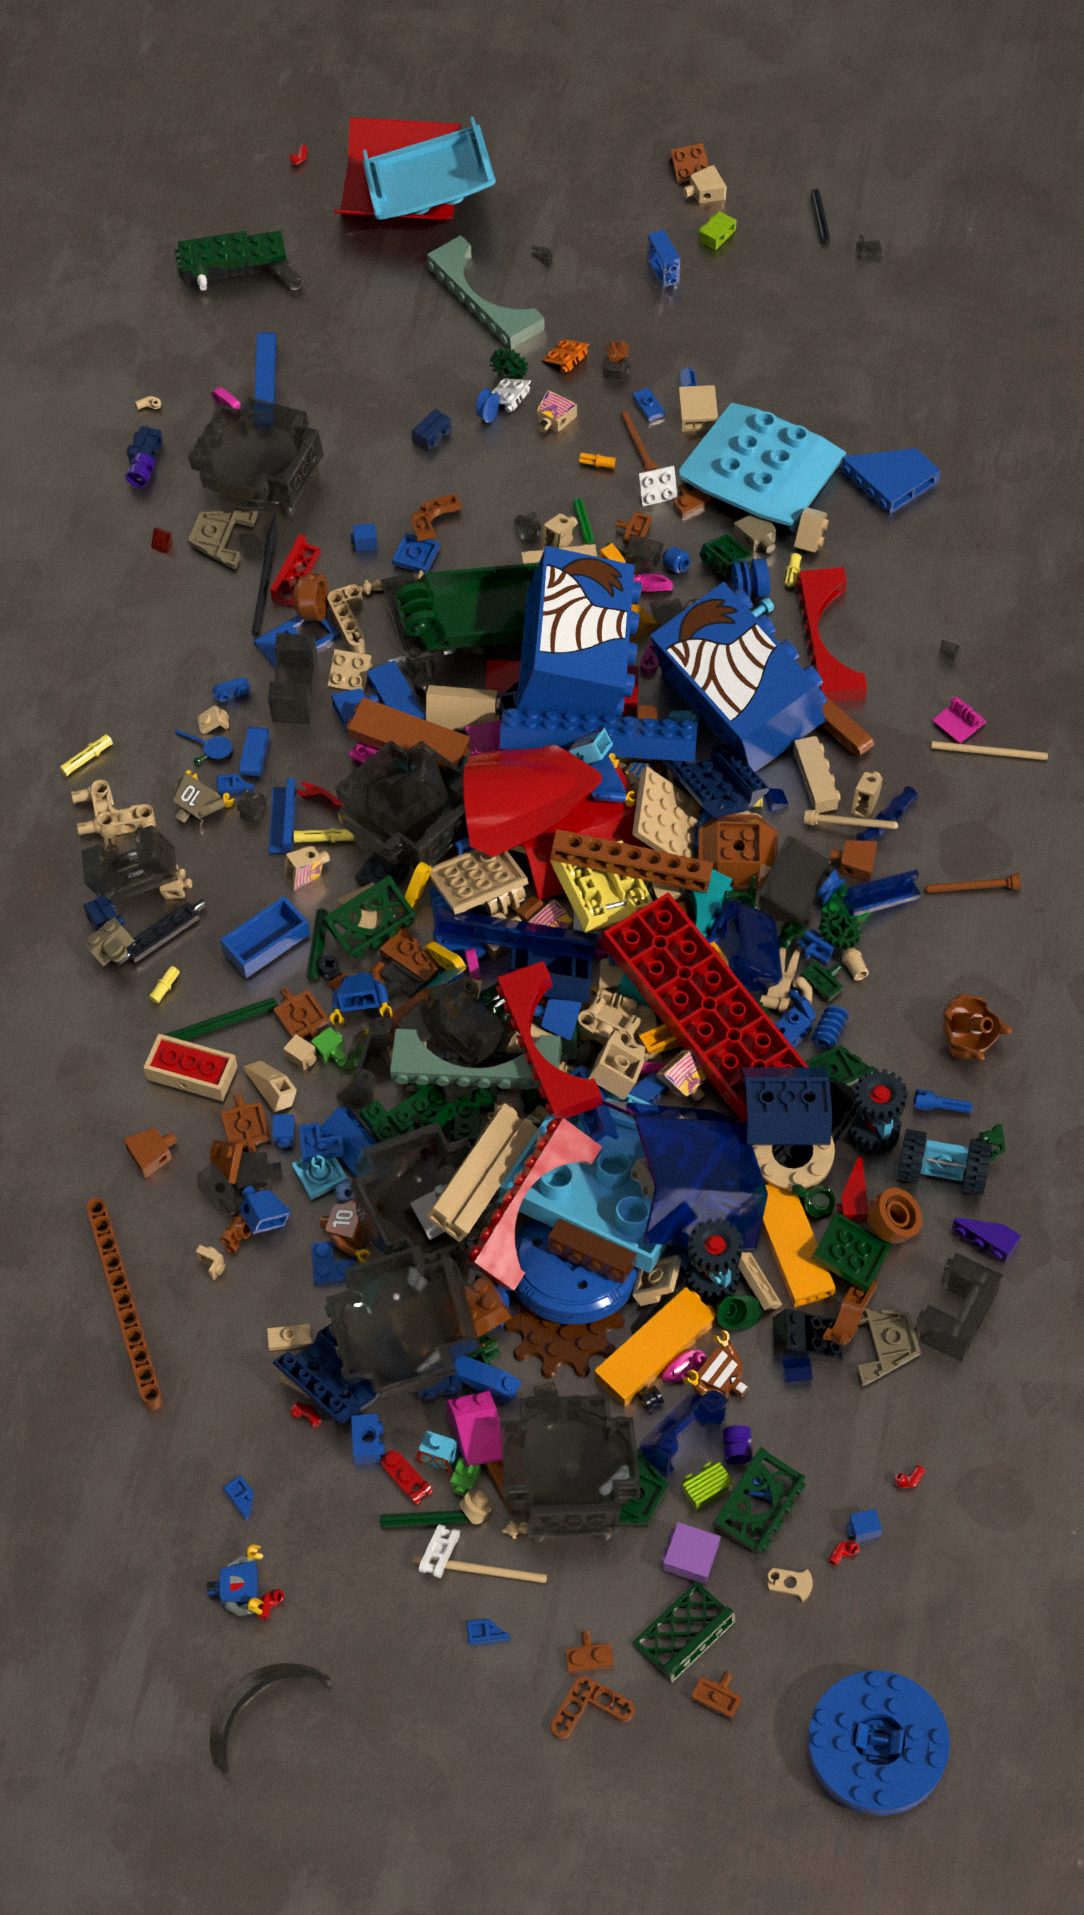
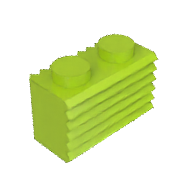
M721 211L716 215H712L708 223L702 225L699 229V242L714 251L717 250L736 231L737 220Z
M720 1461L714 1464L709 1462L702 1467V1471L694 1475V1473H691L683 1479L681 1490L695 1511L733 1489V1480Z

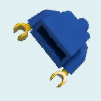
M614 753L609 754V756L606 754L602 760L589 763L588 765L599 771L602 776V782L591 792L595 801L625 802L630 807L636 804L637 799H633L636 795L634 791H629L627 795L625 794L626 790L615 769L618 767L619 760H615L616 755Z
M359 972L355 976L345 977L342 984L333 991L332 1010L334 1012L330 1015V1021L335 1026V1021L339 1019V1023L342 1026L345 1021L340 1014V1010L345 1012L379 1007V1005L382 1006L380 1008L381 1018L384 1020L383 1014L385 1012H389L392 1018V1009L387 1004L389 999L386 987L379 980H374L371 973Z

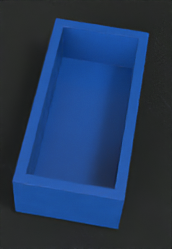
M283 896L221 938L222 952L244 977L248 978L310 935L309 922Z

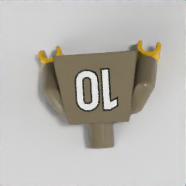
M187 770L185 775L174 784L173 802L181 807L175 817L183 823L187 821L191 814L201 819L223 807L230 808L234 805V798L228 800L230 797L229 793H225L223 799L220 798L221 796L198 781L197 773L191 775V770Z

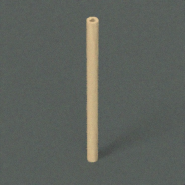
M932 741L931 749L1047 760L1048 753L937 741Z
M414 1555L413 1564L420 1565L423 1556ZM431 1560V1564L437 1565V1561ZM448 1560L445 1569L546 1583L547 1574L453 1560Z

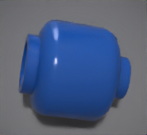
M673 546L663 553V566L668 570L679 574L688 569L690 559L686 551Z

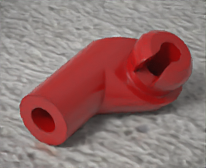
M300 145L298 154L293 153V156L289 155L291 164L298 165L306 160L307 146Z
M298 1402L293 1404V1407L290 1409V1414L294 1418H298L300 1415L306 1416L312 1427H316L321 1423L320 1417L310 1405Z
M916 1465L910 1475L896 1474L894 1477L896 1486L902 1489L915 1487L925 1473V1469L920 1465Z
M854 1541L839 1542L827 1561L837 1566L842 1557L857 1554L860 1547Z
M274 1589L262 1596L261 1601L264 1603L259 1606L262 1614L258 1615V1618L265 1620L269 1618L270 1608L279 1604L284 1599L282 1590Z

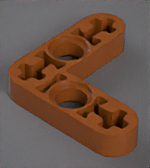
M583 1676L574 1682L551 1723V1732L557 1739L568 1738L587 1704L620 1722H628L633 1718L634 1705L627 1698L591 1678ZM586 1683L588 1684L589 1692L585 1690L580 1700L578 1698L580 1693L579 1685L583 1686ZM599 1695H609L611 1698L610 1702L607 1705L600 1704L597 1700ZM614 1700H618L617 1706L620 1708L628 1706L629 1714L624 1713V1715H621L620 1709L615 1706L614 1710H611ZM571 1702L579 1705V1711L574 1714L569 1713L566 1709V1706ZM565 1716L568 1718L565 1724L566 1731L562 1730L559 1733L557 1732L556 1725H561Z

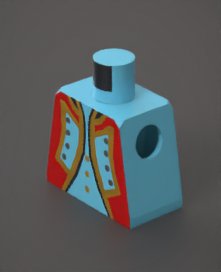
M602 728L577 739L568 752L589 764L602 760L613 743L605 728Z
M426 1431L415 1461L453 1474L462 1454L455 1440Z

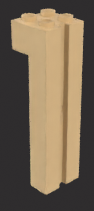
M505 1103L487 1122L477 1137L478 1140L425 1216L458 1242H461L470 1232L538 1130L531 1121L527 1119L521 1120L517 1117L518 1113L515 1109Z

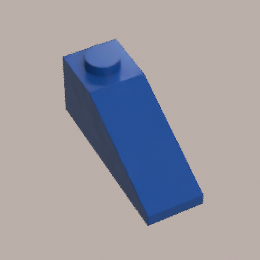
M461 1354L457 1355L449 1371V1374L480 1393L490 1391L493 1401L501 1406H505L514 1399L522 1382L502 1369Z

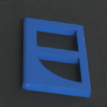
M297 615L253 640V642L273 667L280 672L339 638L341 633L325 616V619L319 622L329 634L308 645L295 629L307 621L302 620ZM287 633L301 650L280 661L276 654V646L279 639Z

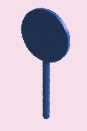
M175 730L176 734L203 743L204 753L209 758L221 759L228 756L232 751V743L226 737L216 736L206 741Z

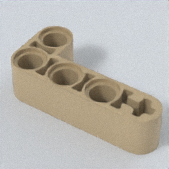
M352 584L331 591L327 596L329 612L341 633L348 651L364 654V635L351 611L361 607L363 603L360 586Z

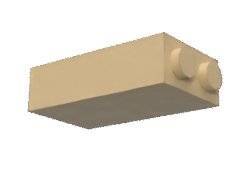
M429 685L426 694V721L457 731H466V726L499 721L500 715H497V709L500 710L501 698H497V690Z

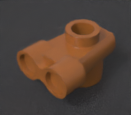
M236 1216L231 1223L226 1225L220 1241L226 1245L225 1250L227 1252L235 1254L240 1246L241 1238H249L251 1231L243 1218Z

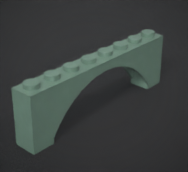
M461 235L427 254L428 269L431 272L433 271L439 280L444 282L449 290L454 292L459 300L464 302L470 311L475 313L480 321L485 323L491 332L496 334L501 342L510 349L545 330L544 317L534 307L532 309L501 307L482 299L469 287L464 276V270L468 259L471 258V245Z
M396 1029L390 1069L392 1082L398 1084L417 1083L419 1085L438 1084L440 1086L458 1085L461 1087L479 1086L482 1088L490 1086L503 1089L512 1087L524 1090L538 1089L540 1086L539 1081L535 1082L532 1077L531 1070L533 1067L531 1064L527 1065L524 1053L509 1062L493 1067H461L442 1060L428 1050L418 1038L417 1030ZM540 1035L539 1040L535 1043L536 1048L549 1063L560 1069L561 1036Z

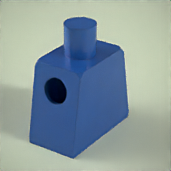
M358 688L331 695L332 706L346 733L348 732L346 729L349 719H353L356 704H360L363 697L380 703L376 694L366 697L363 690Z
M549 999L547 1007L537 1005L533 1016L543 1019L542 1028L571 1041L582 1003Z
M248 1186L242 1191L245 1198L240 1206V1212L252 1234L284 1227L291 1211L272 1191L256 1192L253 1186Z

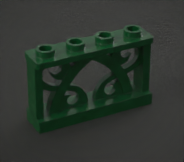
M389 875L324 916L322 923L333 935L349 961L354 958L358 960L366 954L365 951L369 948L375 949L380 946L383 939L394 937L402 927H410L415 923L417 913L412 909ZM389 889L397 901L389 902L387 894ZM376 899L378 901L377 905L382 903V906L374 907L371 901ZM362 906L375 912L383 910L382 920L378 929L358 926L362 917L360 909ZM390 907H401L405 912L404 917L395 919L394 914L400 912L397 910L390 911ZM350 914L357 915V920L354 924L351 923L354 919L349 918ZM389 921L392 925L386 928ZM338 923L347 930L343 937L334 924ZM351 932L355 933L352 939L353 942L355 939L361 940V944L357 947H351L347 943V937Z
M760 1447L712 1525L733 1537L756 1554L761 1550L765 1552L772 1541L769 1539L772 1531L777 1532L783 1523L780 1520L783 1513L788 1514L793 1507L794 1502L791 1500L794 1495H800L806 1484L803 1481L806 1476L800 1474ZM765 1460L779 1471L771 1475L762 1461ZM780 1475H787L792 1481V1486L789 1490H784L782 1484L786 1481H779L776 1484L774 1479ZM759 1478L760 1482L764 1479L765 1483L761 1486H755L753 1479ZM768 1486L772 1500V1509L761 1514L750 1515L751 1503L749 1498L743 1493L744 1490L758 1492ZM780 1496H787L780 1508ZM739 1503H744L746 1505L745 1515H742L744 1509H738L737 1505ZM774 1518L767 1529L764 1521ZM726 1519L742 1523L741 1533L726 1524ZM747 1524H751L753 1534H755V1528L762 1530V1535L759 1539L752 1540L748 1537L746 1533Z

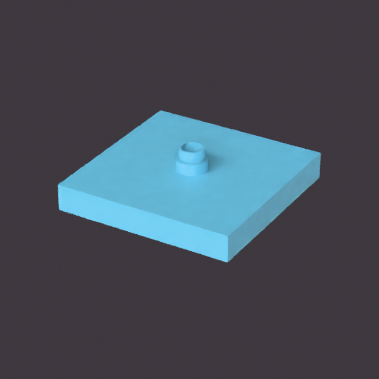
M602 1088L605 1100L610 1098L625 1103L628 1106H634L647 1111L640 1131L614 1123L619 1138L615 1140L606 1135L597 1143L602 1148L592 1164L574 1162L556 1167L547 1172L528 1190L521 1202L519 1212L553 1228L560 1218L637 1253L635 1267L651 1273L699 1195L704 1183L707 1182L724 1154L727 1138L633 1095L628 1094L623 1100ZM579 1114L566 1119L585 1133ZM547 1115L500 1185L498 1202L503 1203L502 1198L504 1194L511 1190L514 1185V1178L518 1173L522 1172L525 1167V1160L536 1149L538 1132H540L541 1137L545 1135L548 1123L554 1119L553 1115ZM670 1155L691 1187L686 1192L671 1194L668 1200L651 1202L648 1197L642 1194L640 1184L631 1178L630 1170L637 1159Z

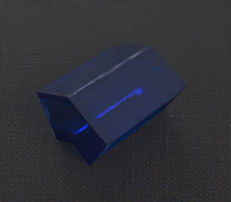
M809 1357L782 1360L784 1382L813 1380Z

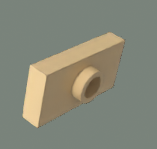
M310 1324L267 1328L269 1351L302 1348L312 1344Z

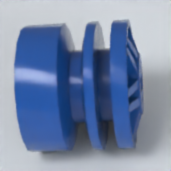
M752 559L750 568H748L745 560L741 562V568L738 561L733 562L731 572L733 591L735 592L741 588L749 598L751 597V591L754 592L757 599L769 597L770 577L766 559Z

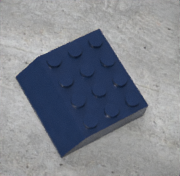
M513 936L508 973L544 961L551 976L552 988L548 989L543 996L556 1000L588 1003L592 983V949Z

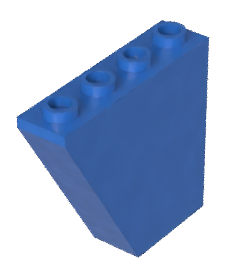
M917 448L843 457L841 469L846 476H849L858 487H861L870 498H873L889 514L938 483L941 471Z

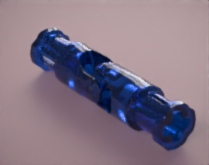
M906 786L903 792L892 799L887 807L881 810L873 820L895 821L908 809V805L912 801H916L919 798L918 793L914 788ZM866 827L862 833L856 835V840L873 841L875 838H879L887 829Z

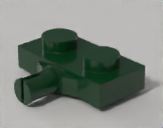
M814 961L800 974V977H804L812 988L828 1002L843 991L844 986L835 978V975L842 970L838 963L828 970Z

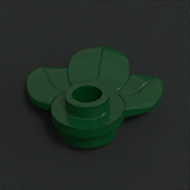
M796 922L785 923L781 928L780 935L773 943V950L780 946L788 949L792 939L805 935V926L798 925Z

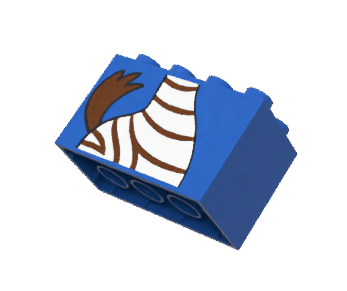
M545 546L527 590L516 702L517 710L622 716L625 697H631L635 684V675L627 673V665L633 666L637 654V643L629 642V635L636 634L640 617L638 612L631 611L632 604H638L642 588L641 582L634 581L635 565Z
M722 582L652 633L650 637L661 672L722 742L730 744L752 770L756 772L794 744V740L803 738L825 722L822 705L827 702V699L819 688L823 684V680L818 672L811 665L803 669L796 662L800 656L793 644L787 639L779 643L773 636L776 633V629L770 619L765 614H761L756 618L749 610L753 607V604L748 595L741 588L733 592L725 582Z

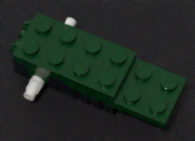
M281 230L248 236L246 231L178 241V247L174 250L179 277L187 285L198 283L200 290L207 289L206 284L208 281L227 279L228 277L233 278L238 275L245 276V274L252 275L254 274V265L287 260Z

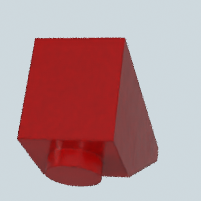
M862 1157L857 1158L841 1195L840 1204H837V1212L855 1223H867L868 1203Z

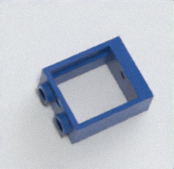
M665 230L648 234L647 260L663 287L679 283L680 256Z

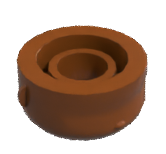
M304 574L296 581L293 591V605L296 614L302 620L318 622L325 619L328 609L327 596L329 592L327 580L323 574Z
M889 1188L877 1195L869 1204L868 1221L871 1229L880 1239L891 1244H898L918 1234L922 1226V1213L918 1203L908 1192L900 1188Z

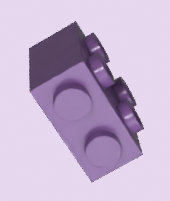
M678 1522L676 1529L671 1528L668 1541L671 1542L669 1549H664L661 1557V1562H664L663 1570L706 1585L721 1536Z

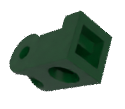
M436 1100L417 1118L424 1136L438 1138L442 1134L441 1128L448 1120H452L455 1116L456 1107L454 1103Z

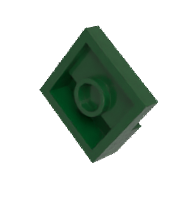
M725 534L704 543L699 556L704 563L710 564L716 573L726 577L732 572L733 562L738 561L739 565L744 560L749 562L753 554L731 536Z

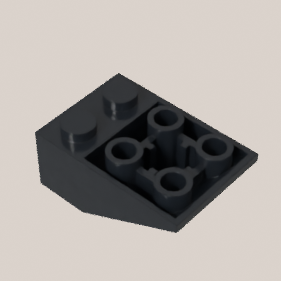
M788 1308L784 1309L773 1317L774 1357L789 1361L842 1362L843 1346L839 1345V1343L823 1339L827 1328L832 1329L837 1319Z

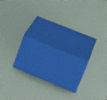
M689 366L679 372L680 387L697 386L695 372Z

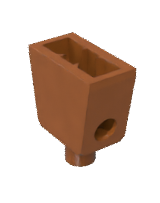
M847 840L845 841L843 851L831 850L830 861L841 862V874L870 883L877 841Z
M151 1128L124 1139L127 1151L144 1178H147L171 1159L168 1147L178 1142L172 1131L161 1137L156 1128Z

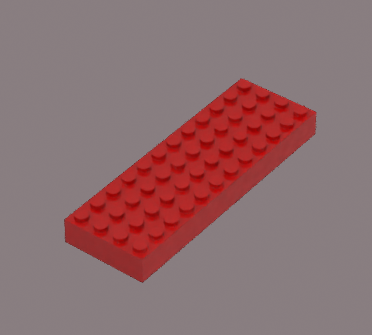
M669 892L603 932L601 944L683 1048L693 1051L705 1076L744 1124L747 1122L745 1088L742 1087V1067H808ZM768 1094L762 1096L765 1102L773 1101V1098Z

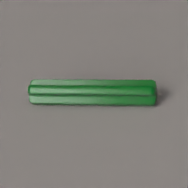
M581 498L574 499L573 507L584 543L586 545L593 544L594 536L583 500Z

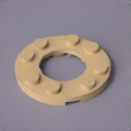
M832 1136L830 1145H812V1158L806 1165L796 1169L780 1165L774 1159L772 1146H751L750 1156L755 1171L766 1183L773 1187L776 1186L792 1191V1186L795 1184H800L805 1189H809L819 1184L828 1175L834 1160L835 1146Z

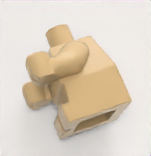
M170 865V870H165L161 878L160 892L165 899L185 898L183 888L192 887V880L190 878L185 879V882H183L186 871L182 868L178 869V865Z

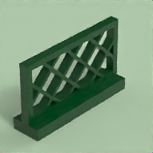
M696 1581L632 1643L673 1683L736 1622L735 1613L728 1606L725 1607ZM698 1590L703 1595V1602H690V1596ZM687 1607V1617H674V1611L677 1608ZM690 1607H703V1616L690 1617ZM706 1607H717L720 1612L716 1616H706ZM674 1622H687V1632H674ZM690 1622H703V1628L699 1632H690ZM662 1623H671V1632L658 1633V1626ZM671 1637V1647L658 1648V1638ZM674 1637H687V1644L684 1647H674ZM646 1638H655V1648H645L641 1643ZM671 1652V1659L663 1665L658 1660V1653Z

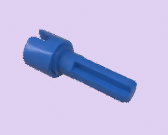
M916 1089L913 1102L915 1105L913 1109L931 1111L933 1108L964 1113H971L972 1103L968 1101L935 1096L933 1091Z

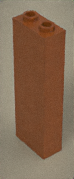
M364 697L360 704H356L354 708L355 715L353 719L348 720L346 725L348 738L453 777H456L470 747V737Z

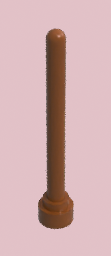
M623 411L621 416L644 462V472L659 469L657 464L650 460L628 412Z
M1019 873L1010 874V876L1004 879L926 885L924 889L927 893L1003 886L1015 890L1021 888Z

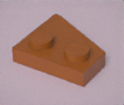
M213 1140L209 1160L227 1183L235 1184L243 1144Z

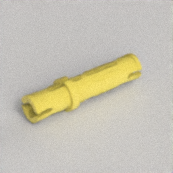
M104 734L94 743H89L87 748L59 766L61 772L67 777L94 756L98 757L101 751L113 744L111 738Z
M353 828L294 830V843L325 841L336 843V841L354 840Z

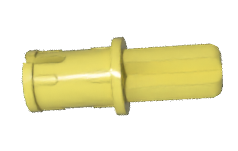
M797 553L790 555L789 564L785 570L787 573L785 585L788 588L796 585L797 575H799L802 557Z
M174 966L169 967L164 976L157 980L156 987L148 996L152 1002L159 1004L165 993L171 990V984L179 974L177 968Z

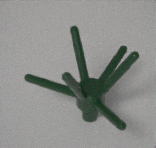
M752 876L749 889L744 893L725 891L726 895L738 897L724 898L722 902L741 901L742 903L732 918L731 924L735 923L745 906L750 905L760 926L764 925L755 903L757 891L753 887L756 876Z

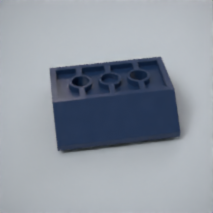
M730 744L713 747L711 758L707 761L687 764L686 761H662L696 801L714 818L749 811L769 791V787Z
M825 1067L741 1068L742 1087L745 1088L747 1122L745 1125L746 1146L831 1144L832 1106L829 1076ZM768 1094L773 1098V1101L765 1102L762 1096ZM804 1095H812L815 1101L807 1102L804 1099Z
M333 1322L318 1331L314 1343L295 1356L287 1351L273 1360V1364L334 1420L343 1424L350 1420L351 1416L357 1415L373 1404L394 1378ZM309 1367H314L317 1370H310ZM339 1395H345L348 1398H341Z

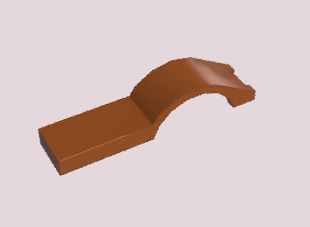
M873 1281L867 1292L852 1284L842 1302L836 1323L832 1329L827 1328L823 1335L824 1340H830L842 1346L851 1341L858 1328L861 1316L877 1289V1282Z

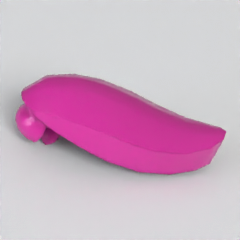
M652 573L634 574V581L642 583L641 591L654 592L673 589L672 581L665 576Z
M695 1349L677 1355L662 1371L661 1379L666 1382H677L683 1380L684 1377L689 1378L690 1375L686 1371L694 1370L698 1372L706 1362V1354L701 1350Z

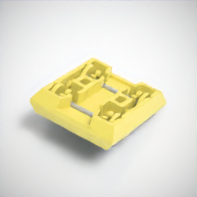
M550 860L586 934L608 929L653 902L642 879Z

